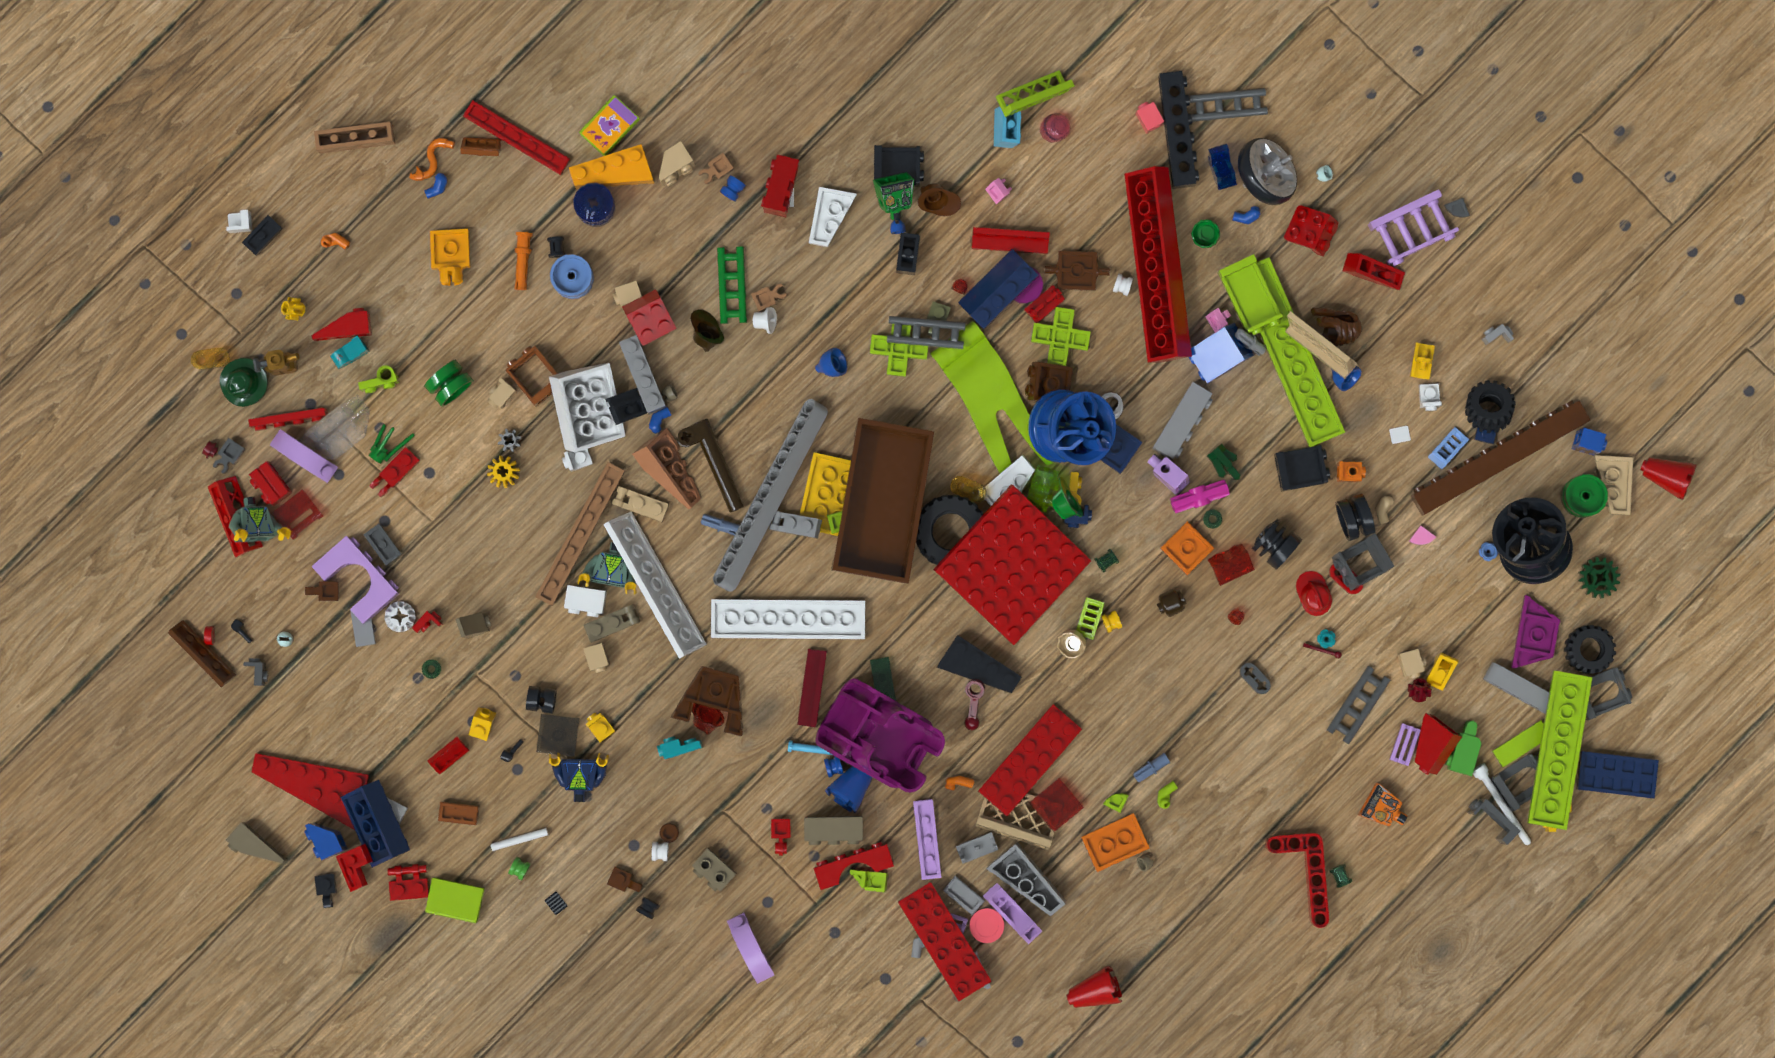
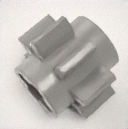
M505 429L504 435L499 434L502 441L498 442V445H504L503 451L510 448L514 452V447H521L518 444V440L522 437L515 436V429L512 433ZM511 436H513L512 439L514 440V443H509L507 445V441L505 439L507 437L510 438Z

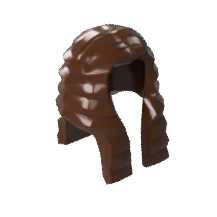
M1313 307L1311 309L1313 316H1326L1318 317L1317 324L1319 327H1325L1321 335L1336 347L1338 345L1343 346V344L1348 345L1350 342L1353 343L1360 336L1362 324L1355 313L1344 310L1334 311L1332 308Z

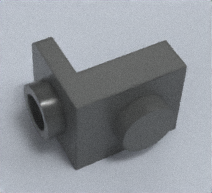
M249 658V662H244L243 666H255L254 686H265V682H268L269 673L266 671V663H261V659Z

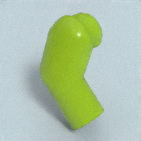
M1173 781L1158 791L1157 803L1163 809L1169 808L1170 794L1178 789Z

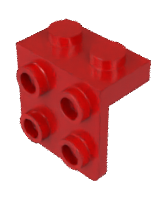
M1299 205L1287 228L1284 239L1288 242L1310 248L1317 255L1324 257L1330 247V241L1338 229L1339 222L1330 214Z

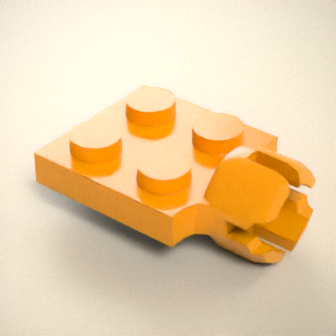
M469 230L430 231L432 270H439L442 285L451 286V276L454 286L462 284L463 269L470 268Z

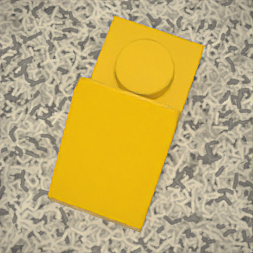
M1444 653L1436 655L1434 665L1426 678L1428 684L1443 691L1459 660Z

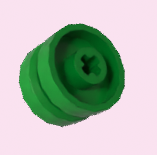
M456 359L439 369L424 385L430 394L437 393L435 400L441 407L448 405L458 398L474 381L467 372L460 374L463 367Z
M1583 474L1572 478L1564 485L1561 491V502L1564 509L1570 515L1577 518H1586L1598 514L1605 507L1608 500V491L1605 484L1593 475ZM1583 493L1586 494L1585 497H1586L1587 499H1584V498L1582 497V494H1583Z

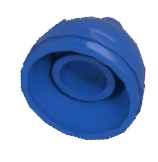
M831 348L820 357V361L815 366V369L818 373H823L829 377H839L847 372V361L840 349Z
M1356 366L1347 378L1344 379L1332 370V378L1338 389L1347 391L1356 384L1362 371Z

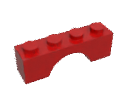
M882 842L871 845L872 849L865 851L864 848L854 850V855L846 857V854L836 856L835 861L829 863L827 860L817 862V867L813 869L820 890L839 885L842 871L853 863L867 864L875 872L894 867L887 844L883 845Z

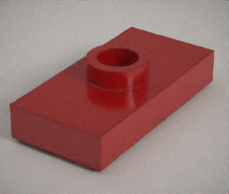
M455 737L427 761L440 775L470 750L458 737Z

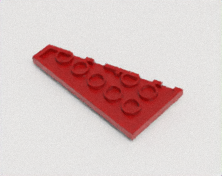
M255 753L252 773L355 830L341 797L368 784V774Z

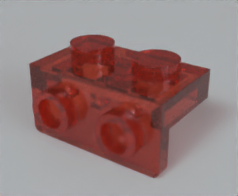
M1243 544L1234 545L1229 550L1217 553L1208 559L1220 586L1255 570L1248 551Z

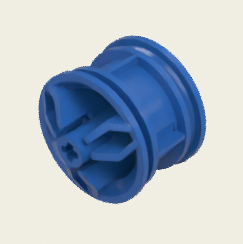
M1061 389L1046 393L1036 402L1030 414L1028 430L1033 447L1045 459L1060 463L1070 462L1076 465H1090L1102 459L1112 447L1116 435V420L1108 402L1098 394L1085 391L1075 393L1070 390Z

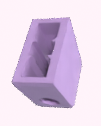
M1154 454L1147 463L1154 468V476L1176 496L1190 483L1189 476L1167 457L1161 460ZM1166 469L1170 470L1168 473H1163Z

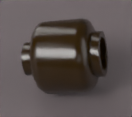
M1170 589L1159 595L1157 606L1161 614L1166 613L1168 617H1172L1185 609L1184 605L1187 603L1180 590Z

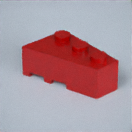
M778 154L776 159H772L770 170L773 171L771 178L768 177L766 188L768 190L766 196H763L761 203L764 213L787 217L800 164L798 159Z

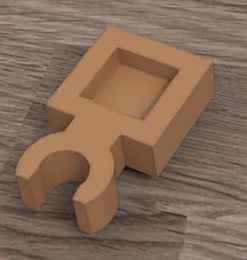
M722 153L707 163L710 167L709 169H702L698 174L699 176L708 174L709 177L704 183L709 184L714 176L719 180L734 170L725 154Z
M782 284L776 285L772 291H770L769 287H765L751 294L759 312L776 305L774 299H784L787 296L786 293L782 295L777 293L778 289L783 287Z

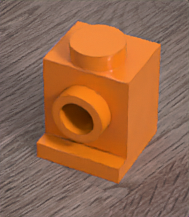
M1339 461L1337 463V482H1361L1362 478L1366 476V467L1362 466V462ZM1350 468L1355 469V475L1349 473Z

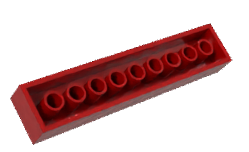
M1153 166L1125 173L1148 363H1162L1192 357L1169 168Z

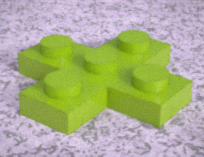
M1056 307L1053 326L1034 323L1031 342L1050 345L1047 363L1066 366L1069 348L1088 351L1091 332L1072 329L1075 310Z
M892 324L891 335L894 333V324ZM902 325L901 336L910 337L911 325ZM872 334L870 354L889 356L887 375L906 377L908 358L927 360L928 346L887 343V336Z

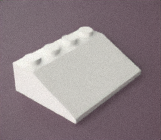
M610 363L579 368L549 376L565 450L575 453L626 436L623 423L615 424L609 410L610 405L605 400L617 395Z

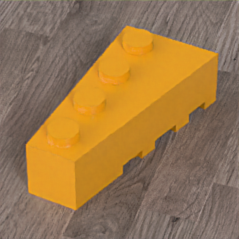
M642 144L569 167L576 189L647 183L655 184Z

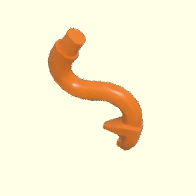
M446 138L434 139L427 148V158L430 163L429 169L423 172L416 166V173H410L409 178L414 181H423L432 177L437 170L434 150L437 147L454 149L455 142Z

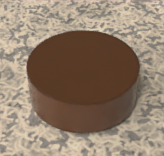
M667 823L661 827L659 834L663 841L670 843L678 838L679 829L675 824Z

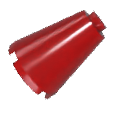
M1649 457L1648 461H1643L1640 471H1643L1642 475L1678 499L1683 500L1692 481L1696 464Z
M1104 967L1070 988L1069 994H1066L1068 1003L1075 1008L1121 1003L1120 997H1122L1117 977H1112L1110 973L1113 971L1112 967Z

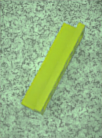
M1060 70L1001 93L996 96V99L1004 116L1008 117L1067 93L1075 85L1072 79L1065 82ZM1056 77L1059 84L1056 86L1050 85L1051 78ZM1036 84L1045 87L1041 92L1034 91ZM1023 90L1029 93V97L1020 98V91ZM1009 97L1014 99V101L1006 106L1003 98Z

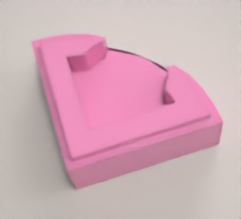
M1419 526L1409 542L1424 545L1433 541L1436 536L1424 527Z

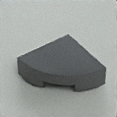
M1463 198L1444 205L1446 210L1455 217L1465 218L1470 216Z

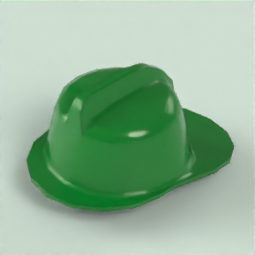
M1059 477L1061 489L1053 497L1052 505L1054 510L1062 519L1075 515L1082 517L1083 511L1081 506L1072 495L1065 480Z

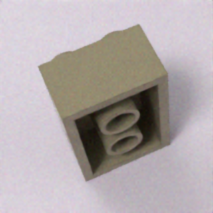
M863 816L805 817L804 840L809 841V845H820L821 841H828V845H838L840 841H847V844H859V840H863Z

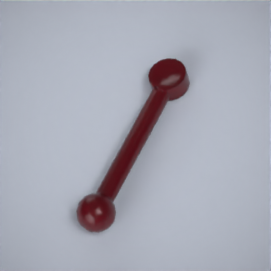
M1303 643L1305 648L1333 655L1337 659L1342 656L1340 651L1333 652Z

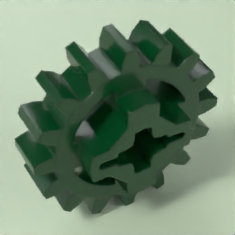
M1595 557L1594 562L1591 559L1587 560L1588 566L1582 564L1581 567L1584 571L1578 572L1579 575H1582L1578 582H1583L1580 589L1586 588V595L1592 593V598H1596L1599 594V598L1602 599L1604 598V593L1607 596H1611L1610 590L1617 591L1614 585L1620 584L1616 578L1620 577L1621 574H1616L1615 571L1618 569V566L1612 567L1613 561L1606 563L1605 557L1601 561L1598 557ZM1595 565L1603 566L1602 568H1600V570L1592 568ZM1601 574L1602 581L1597 582L1596 575ZM1587 575H1588L1589 578H1590V583H1589V584H1588V581H1587ZM1598 586L1606 588L1602 591L1595 590Z

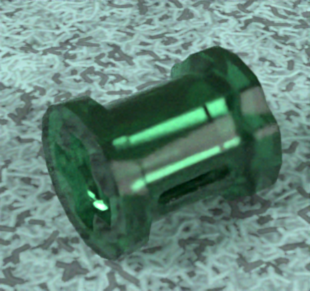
M1108 549V552L1100 558L1096 557L1094 559L1103 573L1113 564L1119 563L1111 549Z
M1345 864L1329 870L1337 882V888L1352 882V879L1349 878L1345 870Z

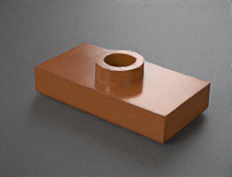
M464 137L460 148L461 154L499 156L501 140Z
M440 802L438 821L477 825L479 806Z

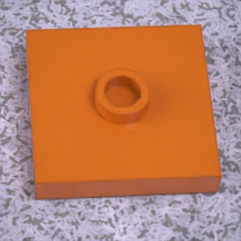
M1187 521L1160 549L1188 575L1214 547Z

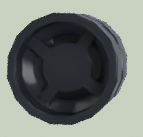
M529 686L526 710L537 712L541 709L544 713L553 714L557 689L545 688L541 690L540 687ZM541 697L545 698V702H541Z

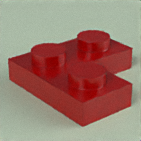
M366 844L336 856L350 892L368 885L361 866L373 862Z

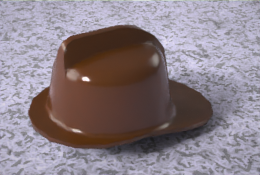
M937 183L922 186L920 189L921 194L918 199V206L923 211L939 216H951L961 207L960 197Z

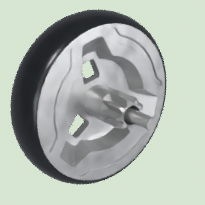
M1256 138L1248 141L1241 148L1238 155V170L1244 183V188H1247L1256 199L1268 205H1280L1287 202L1294 195L1297 187V174L1291 160L1292 156H1288L1285 150L1272 140Z

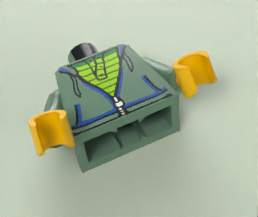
M255 497L244 498L245 507L236 511L229 523V528L234 535L235 542L269 541L276 535H278V540L282 541L284 536L289 539L291 535V530L287 527H282L274 519L267 507H256Z
M613 542L610 544L609 553L600 552L599 555H595L586 564L583 573L578 578V584L582 580L586 581L585 587H588L589 581L625 588V594H628L627 591L629 589H633L634 594L637 593L636 581Z

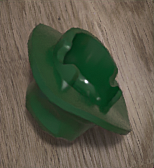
M239 358L228 363L220 375V386L226 399L240 407L251 406L259 402L264 397L269 383L264 368H260L261 372H255L253 359Z

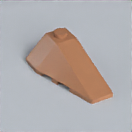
M665 428L640 446L632 455L645 472L687 509H691L701 498L693 478L688 476L685 469L687 464L680 457L678 452L680 447L669 430Z

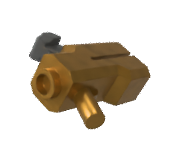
M281 350L268 351L264 356V361L253 358L255 372H261L260 368H265L267 372L275 376L284 375V373H294L297 371L296 361L300 360L299 353H285Z

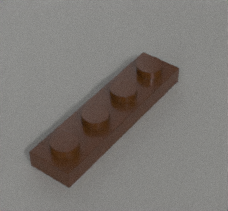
M184 620L169 630L168 634L221 688L236 676L234 671L205 644Z

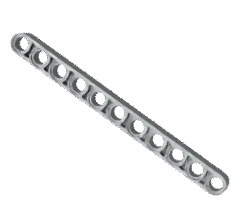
M808 399L802 406L713 576L715 585L729 592L735 590L827 416V408L817 401Z

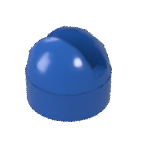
M894 220L890 225L891 234L905 233V223L899 220V224H896Z

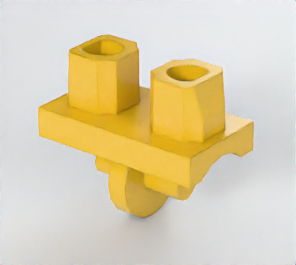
M1415 343L1410 377L1430 379L1434 345Z

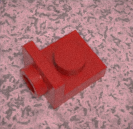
M426 611L412 629L416 633L421 631L424 633L431 626L429 623L431 620L441 627L443 625L440 621L442 618L435 611L432 613Z

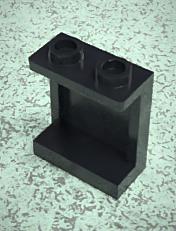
M874 145V179L907 172L914 179V187H920V181H924V170H920V162H924V151H920V146L911 148Z
M1321 445L1274 454L1281 492L1326 484L1328 479H1330L1329 468L1325 467L1324 460H1327L1325 448L1322 449Z

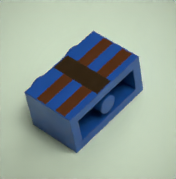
M1587 428L1577 430L1571 449L1593 456L1599 454L1606 448V434Z

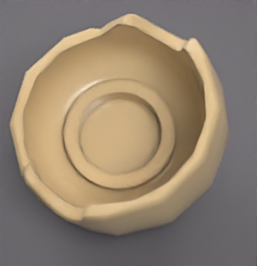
M1067 630L1058 637L1057 648L1067 658H1078L1086 649V640L1079 631Z

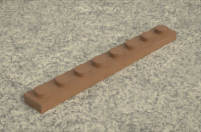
M607 462L536 594V598L551 606L554 605L625 471Z

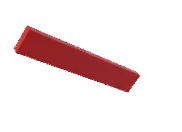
M472 100L463 115L467 120L560 176L571 160Z

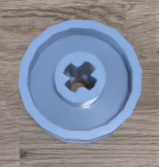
M571 254L564 255L555 261L550 271V280L554 289L561 296L568 299H579L587 295L592 289L594 274L586 260ZM573 273H574V274H575V278H574V279H569L568 276H569L570 274L573 276Z

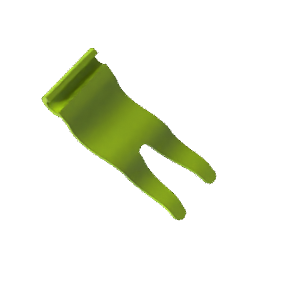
M974 321L967 324L965 330L959 331L958 341L964 342L963 349L938 347L930 353L931 357L935 359L962 398L999 474L1012 464L996 419V413L999 410L1005 411L1030 448L1046 465L1053 463V461L1042 457L1033 447L1028 430L1030 415L1006 366Z

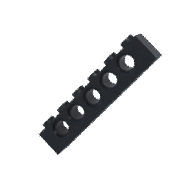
M1182 71L1159 73L1158 81L1172 189L1195 187L1196 181H1199V172L1194 167V162H1197L1196 151H1192L1194 133L1190 132L1189 125H1192L1191 113L1187 112V106H1190L1189 95H1185L1184 87H1187V78L1183 76ZM1176 88L1179 91V95L1174 97L1169 93V90ZM1179 107L1182 114L1174 115L1172 108ZM1182 126L1184 133L1177 134L1174 131V127ZM1177 145H1185L1187 151L1185 153L1178 152ZM1186 163L1189 166V170L1187 172L1181 171L1179 164Z

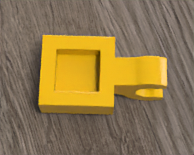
M1071 472L1069 489L1079 505H1081L1082 500L1077 494V490L1081 489L1082 477H1079V472Z

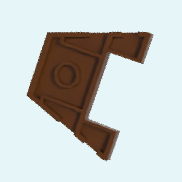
M701 666L673 711L671 718L689 722L693 704L695 703L728 712L724 732L741 737L743 731L740 721L742 716L739 706V676Z

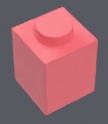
M1145 102L1138 106L1139 110L1136 111V116L1146 134L1164 124V120L1154 102L1150 104Z

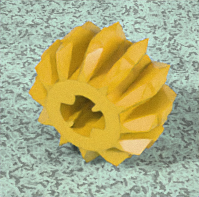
M499 456V463L493 459L492 462L495 466L488 465V468L493 470V472H488L487 476H494L490 482L495 483L497 481L496 487L500 488L503 482L504 488H508V481L511 485H514L515 483L512 478L519 479V476L515 475L514 472H519L520 468H513L517 462L513 461L510 463L511 457L508 456L504 462L503 456ZM503 467L508 470V474L505 473V477L499 474V470L502 471L501 468Z

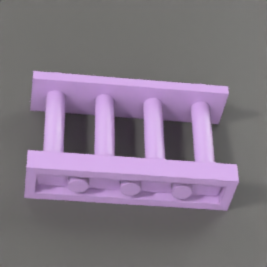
M1439 189L1368 224L1370 231L1376 229L1377 232H1380L1392 257L1386 262L1387 265L1393 263L1396 266L1404 262L1403 258L1440 240L1444 239L1446 242L1456 237L1455 233L1459 231L1458 227L1450 230L1439 208L1438 199L1442 197ZM1426 205L1431 207L1444 233L1433 238L1421 214V207ZM1411 213V216L1414 215L1426 240L1425 243L1418 246L1415 245L1404 222V216ZM1392 221L1394 224H1397L1409 248L1408 251L1400 255L1386 229V224Z
M933 800L913 801L922 880L941 878Z

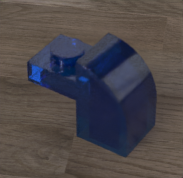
M1224 144L1208 149L1209 165L1218 190L1237 185L1235 171L1230 161L1228 145Z

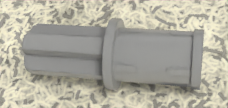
M1241 328L1235 333V337L1244 343L1246 349H1251L1258 356L1265 353L1266 346L1259 342L1255 335H1249Z

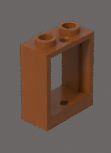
M529 346L522 352V357L518 360L515 358L507 364L506 372L533 405L537 407L553 394L551 384L549 383L533 396L514 372L537 355L552 375L558 373L536 346L533 348Z

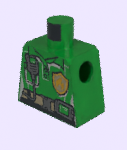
M907 172L874 179L873 184L880 208L885 213H890L891 220H900L902 218L901 210L909 209L912 206L914 179Z

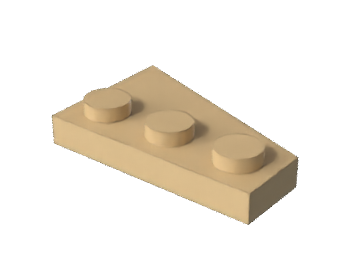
M1594 455L1599 478L1605 484L1608 491L1607 506L1609 513L1630 515L1633 457Z

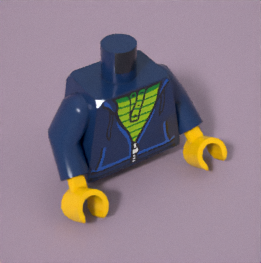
M557 753L558 758L553 759L551 754H549V763L552 765L555 778L565 790L574 791V802H585V791H594V788L599 787L606 776L609 755L606 756L605 760L600 758V753L596 760L561 759L560 753Z

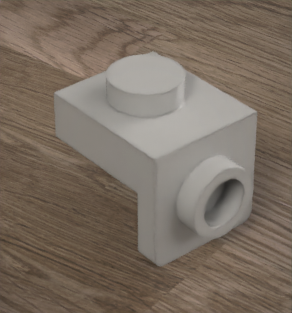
M1501 324L1496 329L1492 326L1485 331V337L1481 340L1487 345L1502 335L1507 343L1514 339L1512 336L1514 334L1507 325Z

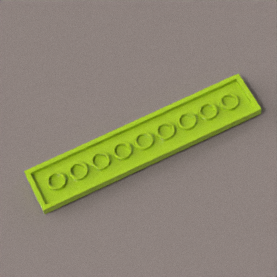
M1269 257L1256 264L1280 313L1284 317L1280 319L1281 323L1270 327V325L1263 327L1264 331L1260 332V335L1309 447H1313L1345 433V430L1311 352L1285 332L1289 327L1287 315L1290 311L1293 313V310Z

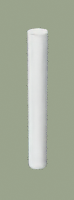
M547 828L492 843L491 849L495 851L547 836Z

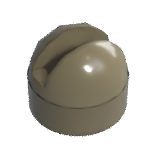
M671 384L662 390V396H667L664 400L673 401L678 398L677 392Z
M1147 854L1137 858V865L1144 872L1149 870L1154 863L1150 859L1151 856Z

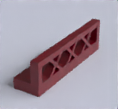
M808 649L797 725L817 727L827 651Z

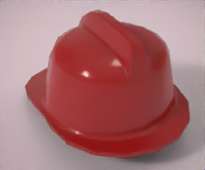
M1307 571L1301 574L1296 582V590L1303 608L1313 616H1321L1327 613L1331 608L1332 597L1325 579L1318 572Z

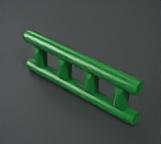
M724 247L717 248L720 324H728V318L739 317V323H747L744 247H736V253H725ZM725 261H737V272H726ZM738 279V291H727L726 280ZM738 298L739 310H727V299Z

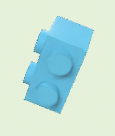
M1000 106L995 109V147L1013 148L1020 144L1021 111L1005 117Z

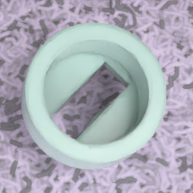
M1328 165L1320 167L1316 172L1318 174L1317 179L1322 182L1331 180L1333 177L1332 170Z
M283 631L278 634L277 642L282 647H288L293 642V636L289 632ZM280 637H289V641H280Z

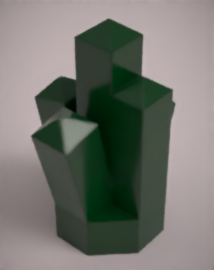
M1222 443L1207 455L1219 477L1224 478L1226 471L1234 480L1240 479L1241 475L1232 465V462L1237 460V455L1227 450Z

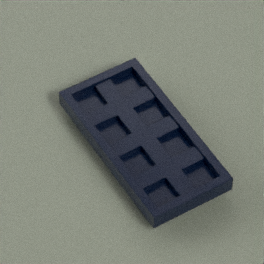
M1581 751L1577 790L1655 799L1659 760Z

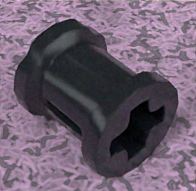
M564 237L547 238L550 246L549 258H560L566 255L563 252Z

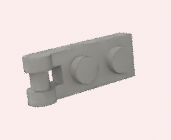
M776 511L769 530L818 539L822 520ZM781 519H784L783 526L779 525Z

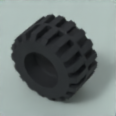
M1486 380L1485 384L1480 382L1477 384V387L1474 386L1468 394L1465 416H1468L1467 421L1469 423L1472 422V427H1478L1480 432L1487 430V433H1491L1494 430L1496 433L1499 432L1500 428L1502 430L1505 429L1506 425H1509L1516 405V401H1514L1515 396L1510 394L1511 389L1509 387L1506 389L1503 383L1499 385L1497 384L1498 381L1494 380L1493 383H1490V380ZM1485 401H1491L1496 403L1500 410L1497 412H1487L1482 409L1480 404Z
M1587 625L1576 628L1574 632L1568 635L1569 638L1565 641L1566 647L1564 652H1566V660L1570 662L1568 664L1574 667L1576 671L1586 674L1598 673L1603 671V669H1607L1609 664L1614 661L1613 656L1616 655V651H1614L1616 643L1612 641L1614 639L1613 636L1609 635V631L1602 629L1600 626ZM1586 638H1593L1600 647V653L1593 661L1583 658L1580 652L1581 643Z

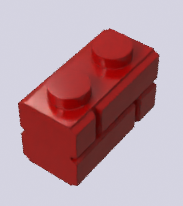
M269 461L264 462L249 474L252 478L249 480L255 489L259 488L263 493L261 498L267 505L270 503L272 506H275L293 493Z

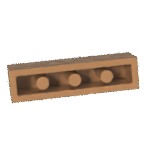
M391 122L314 131L316 150L320 154L395 144L394 128Z

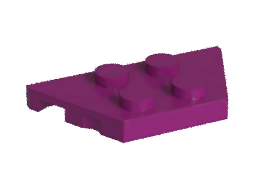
M1524 595L1511 668L1553 658L1560 619L1549 613L1543 606L1537 604L1527 595Z

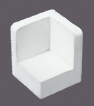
M240 210V213L228 214L229 227H226L227 232L253 231L251 212L249 210Z

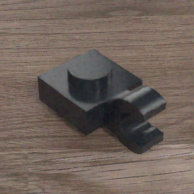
M335 874L314 876L317 896L323 895V908L333 907L331 894L337 893Z

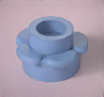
M1485 542L1479 549V555L1485 561H1491L1497 557L1498 551L1494 543Z

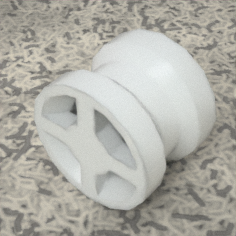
M1118 274L1113 292H1122L1123 295L1128 296L1133 278H1125L1122 274Z
M668 842L663 844L652 843V861L658 859L668 861Z

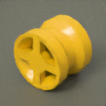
M1116 610L1112 611L1109 615L1104 614L1101 616L1107 633L1112 632L1115 628H1122Z

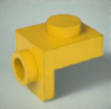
M478 707L473 716L469 735L487 741L496 713L487 708Z

